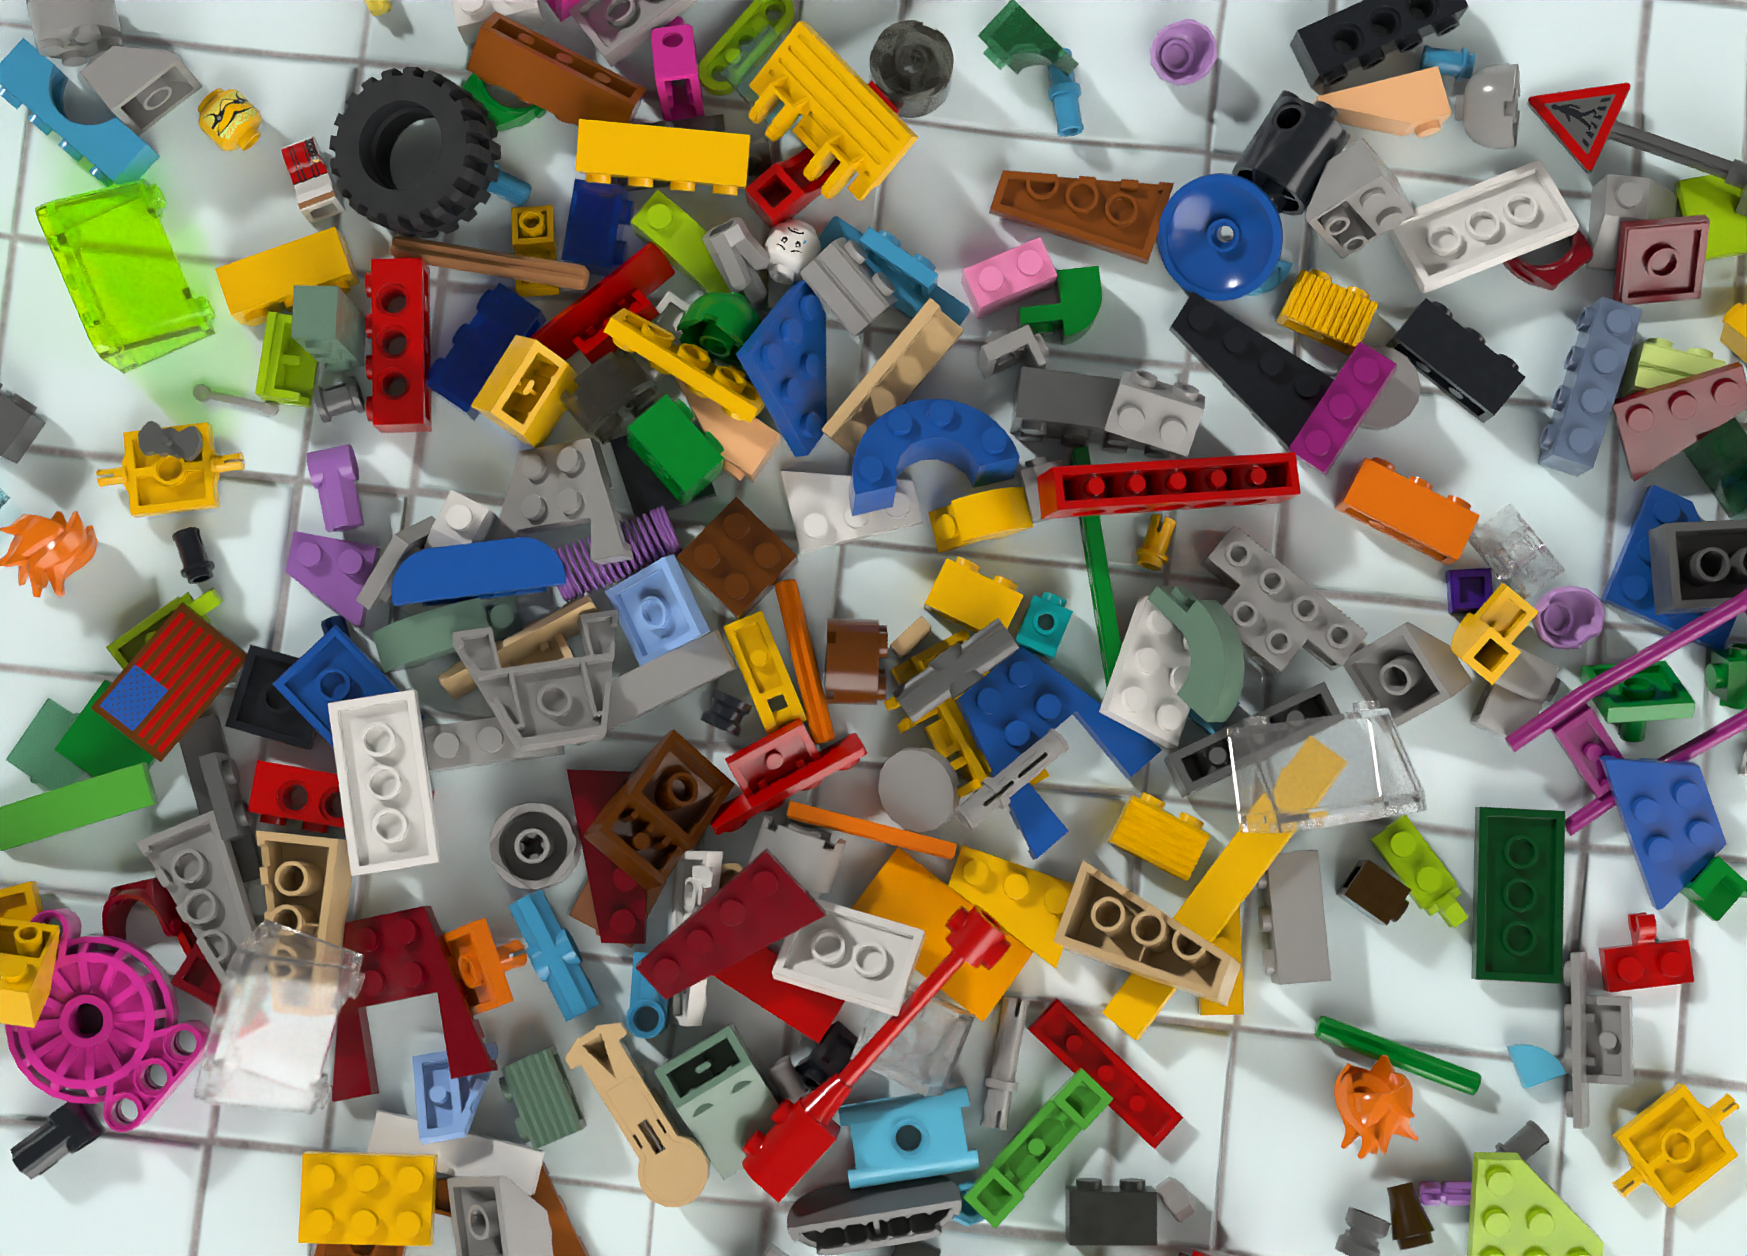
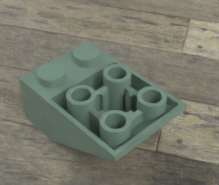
M733 1022L654 1070L675 1109L723 1180L743 1169L742 1161L747 1154L741 1149L748 1139L758 1129L766 1135L776 1124L770 1119V1116L781 1103Z

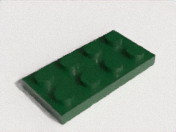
M1475 807L1471 979L1562 984L1565 811Z

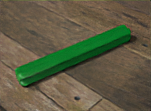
M1321 1016L1316 1024L1314 1035L1319 1039L1378 1060L1383 1055H1388L1392 1066L1466 1094L1475 1095L1481 1084V1075L1477 1072L1327 1016Z

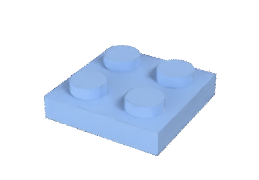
M674 554L657 560L605 591L613 610L617 609L619 623L639 666L710 632Z

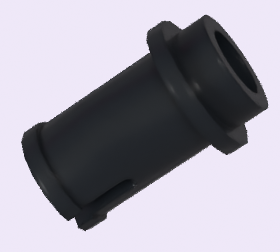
M189 527L175 532L172 538L175 541L183 565V569L180 572L181 576L187 578L189 584H198L211 579L214 576L212 570L215 568V564L213 561L208 560L200 536V529Z

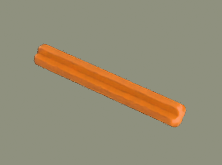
M795 579L782 580L775 584V591L812 741L814 744L830 742L834 740L835 735L828 706L825 704V694L797 581Z

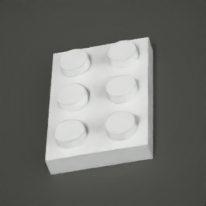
M1149 595L1138 598L1099 712L1166 748L1178 747L1191 708L1177 695L1189 674L1191 663L1190 649L1181 630L1147 599Z
M817 899L816 901L826 911V916L785 937L772 970L773 978L898 1017L926 938L925 930Z

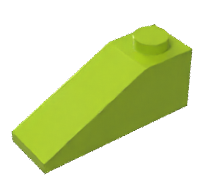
M657 189L630 221L635 235L646 244L649 242L655 244L672 266L705 293H729L730 290L702 241L703 236L707 232Z

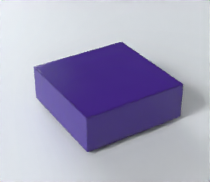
M1491 568L1446 571L1448 613L1477 612L1493 594Z

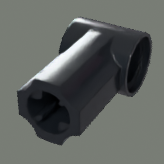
M65 1103L47 1117V1123L10 1149L13 1157L12 1161L17 1169L32 1180L46 1172L69 1153L74 1154L105 1133V1127L88 1103Z

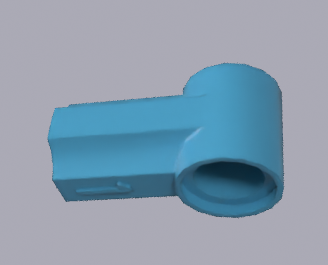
M634 952L630 1008L626 1015V1023L630 1032L636 1037L643 1039L655 1038L663 1034L668 1027L669 998L665 1000L636 969L637 963L648 953ZM646 1006L653 1007L659 1016L658 1025L649 1032L640 1028L637 1021L638 1013Z

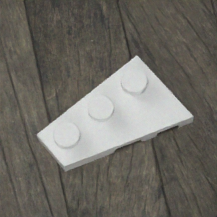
M780 470L800 553L923 524L913 481L897 480L893 507L852 516L849 504L851 476Z

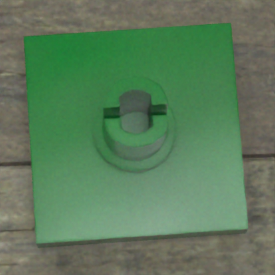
M1666 660L1652 664L1592 699L1606 723H1619L1618 735H1620V738L1626 742L1635 743L1645 739L1646 721L1693 718L1695 701ZM1619 663L1581 666L1580 682L1583 685Z

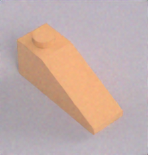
M1438 66L1317 96L1313 103L1314 105L1316 101H1323L1331 105L1338 112L1335 120L1340 124L1397 136L1416 133L1418 138L1439 132L1441 126L1452 114Z
M673 375L703 432L709 431L723 446L724 451L721 453L724 457L722 470L737 481H741L743 477H746L754 482L782 442L780 434L756 417L751 423L746 420L739 421L731 418L722 410V405L709 397L701 398L691 393L686 388V383Z

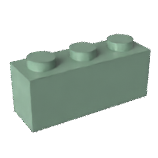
M294 285L291 337L305 351L310 353L316 361L325 365V369L328 371L350 372L351 366H364L366 316L338 286Z

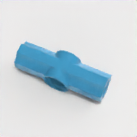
M544 890L535 891L509 905L511 914L528 945L526 951L530 962L542 982H547L566 1022L600 1005L598 995H596L592 983L581 965L583 960L580 951L570 932L566 928H562Z

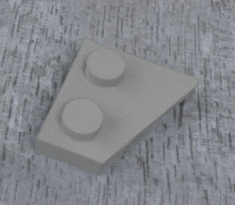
M433 516L394 534L357 596L356 601L370 610L383 602L387 604L392 602L391 590L395 573L409 556L424 549L431 527L436 520Z

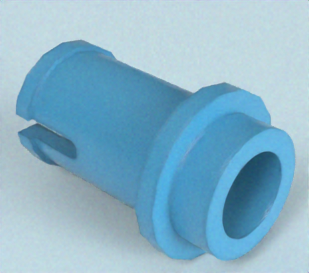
M1425 45L1419 71L1438 66L1441 75L1454 76L1456 81L1459 82L1462 78L1470 79L1475 63V53H1468L1467 48H1462L1461 51H1454Z

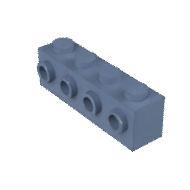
M1602 296L1591 306H1586L1582 310L1576 326V330L1579 331L1576 344L1569 350L1564 363V369L1567 372L1563 385L1558 387L1552 401V409L1555 410L1551 422L1545 427L1539 442V448H1542L1538 464L1576 477L1593 469L1643 312L1642 309Z

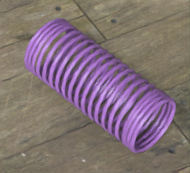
M661 505V508L657 507V509L650 510L649 512L658 538L647 514L643 513L642 515L651 541L640 517L636 515L635 519L645 546L633 520L629 518L628 522L638 549L626 523H621L628 543L631 545L634 559L627 560V562H613L612 566L610 563L604 564L606 571L602 564L596 563L599 574L593 562L590 561V555L583 539H580L579 543L588 562L592 577L582 559L576 542L573 541L572 546L581 565L585 580L580 573L569 545L566 544L565 549L574 568L579 585L571 572L562 548L554 549L561 559L565 570L566 585L557 586L563 600L569 602V600L577 599L578 593L584 597L585 590L591 594L592 587L598 591L599 584L605 588L606 581L612 585L613 578L619 582L620 575L626 579L627 572L632 576L634 575V569L636 572L641 571V566L644 569L648 566V563L651 565L655 562L654 559L657 561L661 559V556H668V553L670 555L674 554L677 557L683 550L665 507ZM587 536L586 540L591 549V538Z

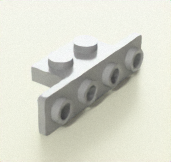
M1572 952L1570 956L1571 961L1565 960L1563 969L1564 984L1567 987H1571V1004L1565 1005L1564 1024L1566 1030H1572V1048L1567 1047L1565 1051V1070L1567 1074H1572L1573 1090L1566 1093L1565 1109L1566 1116L1573 1118V1128L1584 1129L1590 1123L1589 1083L1630 1086L1634 1084L1632 997L1588 995L1587 952Z

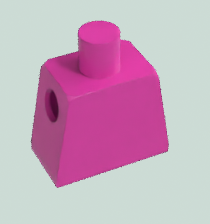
M677 16L666 26L654 28L651 31L655 81L664 121L695 118L705 115L693 27L685 24L684 20ZM685 79L686 84L675 86L672 84V80Z

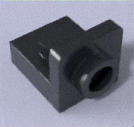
M838 1020L830 1025L820 1043H817L809 1056L798 1062L795 1070L802 1076L804 1084L813 1091L836 1073H840L865 1044Z

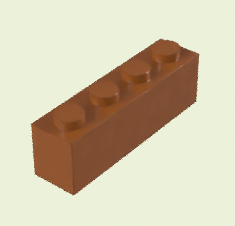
M496 11L481 26L466 70L478 75L483 82L490 85H498L515 94L522 102L537 105L553 113L558 120L579 126V119L632 124L646 92V88Z

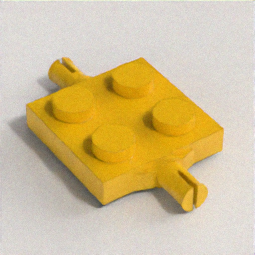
M204 422L171 426V428L178 432L189 426H195L200 431L203 448L198 457L193 461H187L183 458L176 459L171 455L161 457L158 454L146 456L139 448L138 433L140 430L123 432L125 454L122 467L97 469L96 475L101 477L97 478L100 487L124 484L129 494L131 516L138 518L220 508L218 492L220 472L244 470L245 464L241 461L245 460L242 452L218 456L214 448L212 425Z
M1676 1084L1612 1134V1137L1627 1155L1629 1165L1631 1166L1629 1171L1612 1182L1613 1187L1625 1198L1634 1189L1645 1183L1654 1190L1665 1206L1669 1208L1674 1207L1739 1156L1725 1138L1722 1125L1720 1124L1721 1121L1740 1108L1738 1103L1734 1102L1735 1099L1726 1093L1720 1100L1707 1108L1695 1099L1684 1084Z

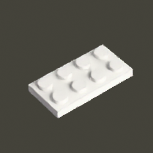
M1538 159L1413 209L1415 214L1405 219L1398 227L1387 232L1422 294H1425L1576 234L1579 223L1543 163Z
M413 689L328 703L351 876L442 862L417 690Z

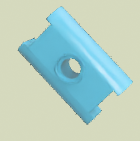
M967 1086L841 1105L838 1109L840 1126L850 1125L856 1167L848 1168L847 1170L850 1189L980 1169L977 1149L967 1148L961 1107L970 1106ZM905 1125H913L921 1133L919 1145L911 1150L900 1147L896 1141L898 1130Z

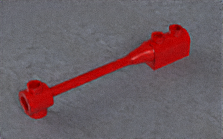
M974 905L970 911L960 906L944 925L951 931L945 937V940L952 948L951 952L902 1004L898 1017L892 1015L840 1073H836L805 1097H800L795 1103L786 1098L770 1116V1119L776 1123L766 1135L758 1129L741 1149L747 1154L742 1161L744 1170L775 1201L779 1203L837 1140L841 1127L832 1117L845 1099L848 1098L854 1083L965 962L975 968L982 965L987 970H990L1011 946V943L1006 939L1008 933L986 910L978 905Z

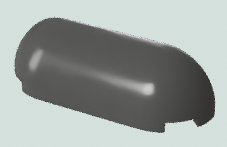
M944 1175L850 1189L849 1183L826 1186L806 1193L792 1205L787 1215V1229L795 1243L799 1240L807 1246L816 1248L819 1255H838L923 1241L942 1234L941 1227L946 1225L954 1217V1214L959 1216L962 1205L961 1195L957 1185Z

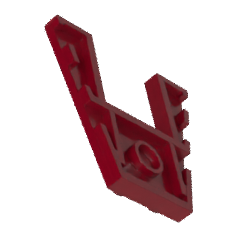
M421 906L345 922L332 1102L379 1093L366 1007L434 993L438 994L451 1079L498 1070L496 1061L491 1060L483 1039L486 1037L479 1020H474L465 998L467 991L462 979H457L449 957H452L431 906Z

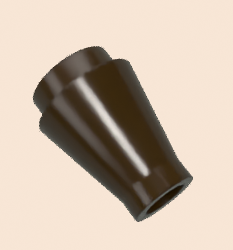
M1412 1182L1386 1188L1389 1196L1392 1240H1397L1399 1250L1433 1243L1431 1231L1435 1229L1414 1191Z

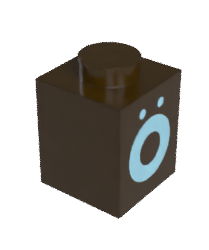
M1359 859L1336 895L1375 923L1388 925L1390 921L1397 922L1408 908L1409 901L1406 900V897L1411 889L1369 859Z

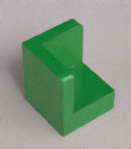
M1715 856L1680 893L1709 919L1719 921L1739 897L1747 898V881L1719 856Z

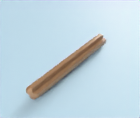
M395 236L390 247V254L394 258L422 257L426 264L431 266L576 290L586 289L590 277L589 270L584 265L407 236Z

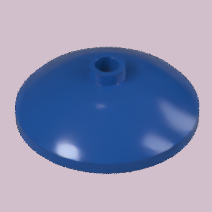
M1208 174L1182 186L1166 204L1158 226L1159 252L1168 273L1183 289L1191 294L1195 292L1207 300H1234L1256 290L1274 271L1283 247L1282 222L1273 201L1255 183L1233 174ZM1223 226H1228L1232 229V240L1223 238L1221 234Z

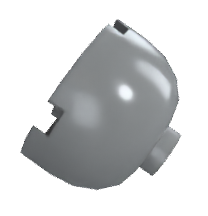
M1504 63L1486 66L1475 72L1468 80L1464 95H1456L1455 120H1463L1466 134L1475 143L1494 149L1516 147L1520 111H1518V97H1520L1519 65Z

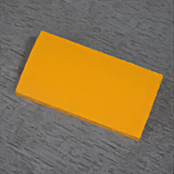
M897 847L851 909L925 930L926 938L915 970L927 978L952 950L945 940V937L951 932L944 926L945 923L960 906L970 911L974 905ZM1008 933L1006 939L1011 943V946L993 968L987 970L982 965L975 968L965 962L941 988L944 993L982 1022H984L1033 954L1032 950L1010 933Z

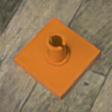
M486 918L476 920L443 934L452 957H449L457 979H462L467 991L465 998L473 1016L514 1001L504 972L517 967H523L527 963L526 953L512 958L509 957V954L524 949L523 944L519 940L515 939L510 943L495 947Z

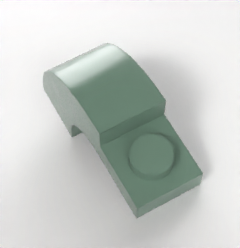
M1157 585L1147 599L1181 630L1190 649L1191 663L1189 674L1177 695L1205 722H1226L1232 714L1241 694L1245 670L1243 647L1235 624L1217 600L1197 599L1191 591L1181 585H1176L1175 587Z
M514 596L486 600L475 598L428 610L396 621L375 631L373 637L382 670L385 674L423 666L434 659L455 653L456 650L451 642L453 632L492 627L496 642L523 630Z

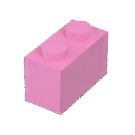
M1039 237L963 269L961 284L978 320L1053 288L1057 273L1042 239Z

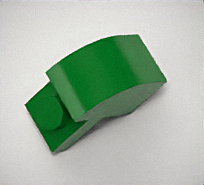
M1099 266L1057 270V278L1054 284L1056 304L1020 307L1016 317L1017 328L1019 329L1029 324L1033 335L1040 333L1042 337L1051 336L1054 334V330L1059 329L1061 345H1067L1082 338L1092 327L1101 307L1102 287Z

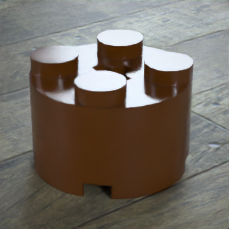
M827 618L825 704L877 705V700H886V667H879V658H887L888 632L887 625H879V619Z

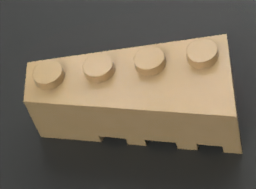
M256 830L257 846H261L263 867H259L261 885H265L267 911L264 912L265 929H269L271 945L268 959L273 1009L310 1015L334 1013L352 882L347 840Z

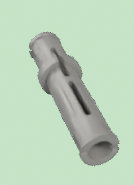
M1050 729L1045 736L1019 755L994 778L988 776L981 782L982 788L960 806L953 809L959 821L968 830L972 831L977 824L998 807L1001 809L1005 808L1010 803L1009 798L1035 778L1060 755L1069 750L1068 743L1058 731Z
M1002 996V1006L989 1077L985 1076L983 1084L987 1086L982 1120H980L981 1126L994 1129L996 1127L1000 1130H1007L1008 1128L1007 1122L1013 1091L1017 1092L1019 1084L1015 1082L1029 1000Z

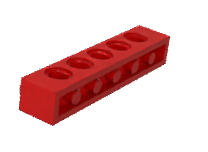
M1296 452L1052 467L1037 476L1041 519L1278 504L1301 494Z

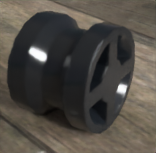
M714 689L711 695L713 703L709 710L703 712L700 720L739 737L742 731L740 723L743 716L750 714L753 706L727 693Z

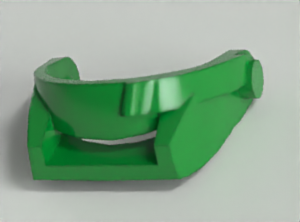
M474 73L470 75L462 87L484 105L488 110L487 118L494 121L498 132L524 126L536 117L538 119L543 117L547 110L537 105L525 108H510L500 105L490 97L484 87V82Z

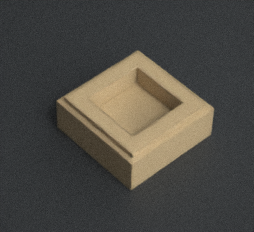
M920 616L890 644V650L899 659L905 658L931 633L932 626Z

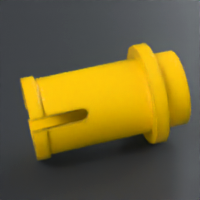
M1152 514L1150 516L1142 548H1138L1135 553L1138 556V565L1154 571H1161L1162 566L1168 563L1169 558L1166 556L1173 530L1177 524L1175 520L1165 516L1162 525L1161 515Z

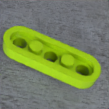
M754 0L699 64L700 81L707 92L715 96H725L732 93L792 26L795 17L792 0ZM775 10L781 13V17L777 20L767 18V14L770 11ZM744 41H751L755 44L749 51L740 48L741 43ZM718 71H724L728 74L727 78L723 81H716L713 75Z

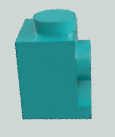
M1044 592L1041 598L1033 595L1014 639L1019 647L1023 646L1035 655L1052 661L1073 613L1072 610L1065 608L1067 600L1049 592ZM1042 615L1050 616L1053 620V627L1049 630L1041 629L1038 626V618Z

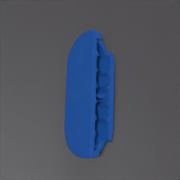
M516 537L428 548L412 554L398 568L392 582V604L394 606H405L406 604L422 602V607L454 604L475 598L486 600L547 591L546 587L565 586L566 576L563 564L557 553L544 542L534 538Z

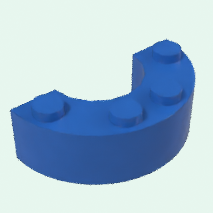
M922 399L902 404L879 417L867 429L858 444L854 455L849 485L851 514L856 516L893 507L897 488L896 477L907 466L921 460H940L953 464L966 474L972 487L975 488L1013 479L1020 458L1019 453L1009 435L995 420L970 405L947 399Z

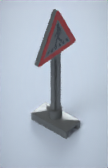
M1629 83L1536 95L1528 98L1527 105L1585 173H1592L1606 141L1613 140L1725 179L1724 183L1741 189L1735 213L1747 217V163L1737 159L1730 161L1618 122L1617 117L1630 91L1631 85Z

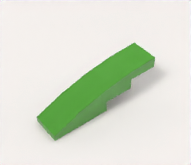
M147 762L1 806L0 851L19 847L159 804Z

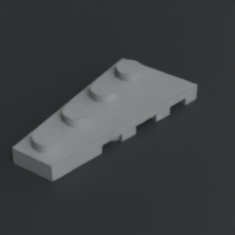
M213 810L136 842L142 854L147 855L155 868L154 873L162 887L167 888L177 904L176 910L182 920L189 924L197 937L196 943L224 988L233 989L270 974L267 958L231 842L221 839Z

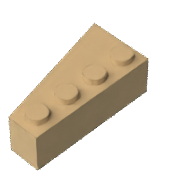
M1082 861L1053 942L1076 954L1224 1006L1228 1005L1241 967L1240 963L1086 861Z

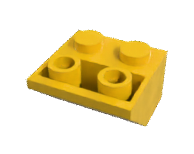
M515 335L471 404V407L530 448L543 447L583 381L569 363L539 341Z
M0 918V1023L35 1028L50 994L60 935L58 925Z

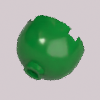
M712 292L700 296L688 307L677 326V331H682L679 339L681 344H694L708 351V356L712 363L715 364V359H718L727 364H733L745 371L736 354L762 321L756 310L750 305L748 299L736 292Z

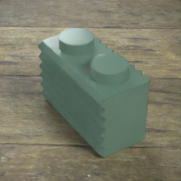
M555 1045L501 1068L504 1076L499 1078V1085L508 1103L514 1101L520 1117L515 1119V1125L523 1143L530 1141L533 1149L536 1150L576 1133L587 1126Z

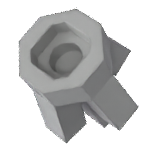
M742 217L732 218L720 223L705 233L702 241L730 292H736L741 295L745 292L751 304L762 303L768 291L757 271L768 267L770 261L768 252L748 231Z

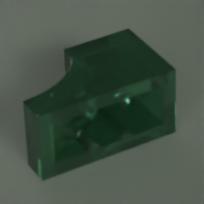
M1010 0L978 35L988 46L983 54L1000 70L1007 65L1018 75L1026 67L1045 65L1058 69L1068 77L1079 65L1015 0Z
M1734 417L1683 450L1729 518L1747 509V434Z

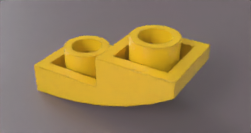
M553 205L511 208L512 246L515 254L558 261ZM515 279L518 298L560 295V287Z

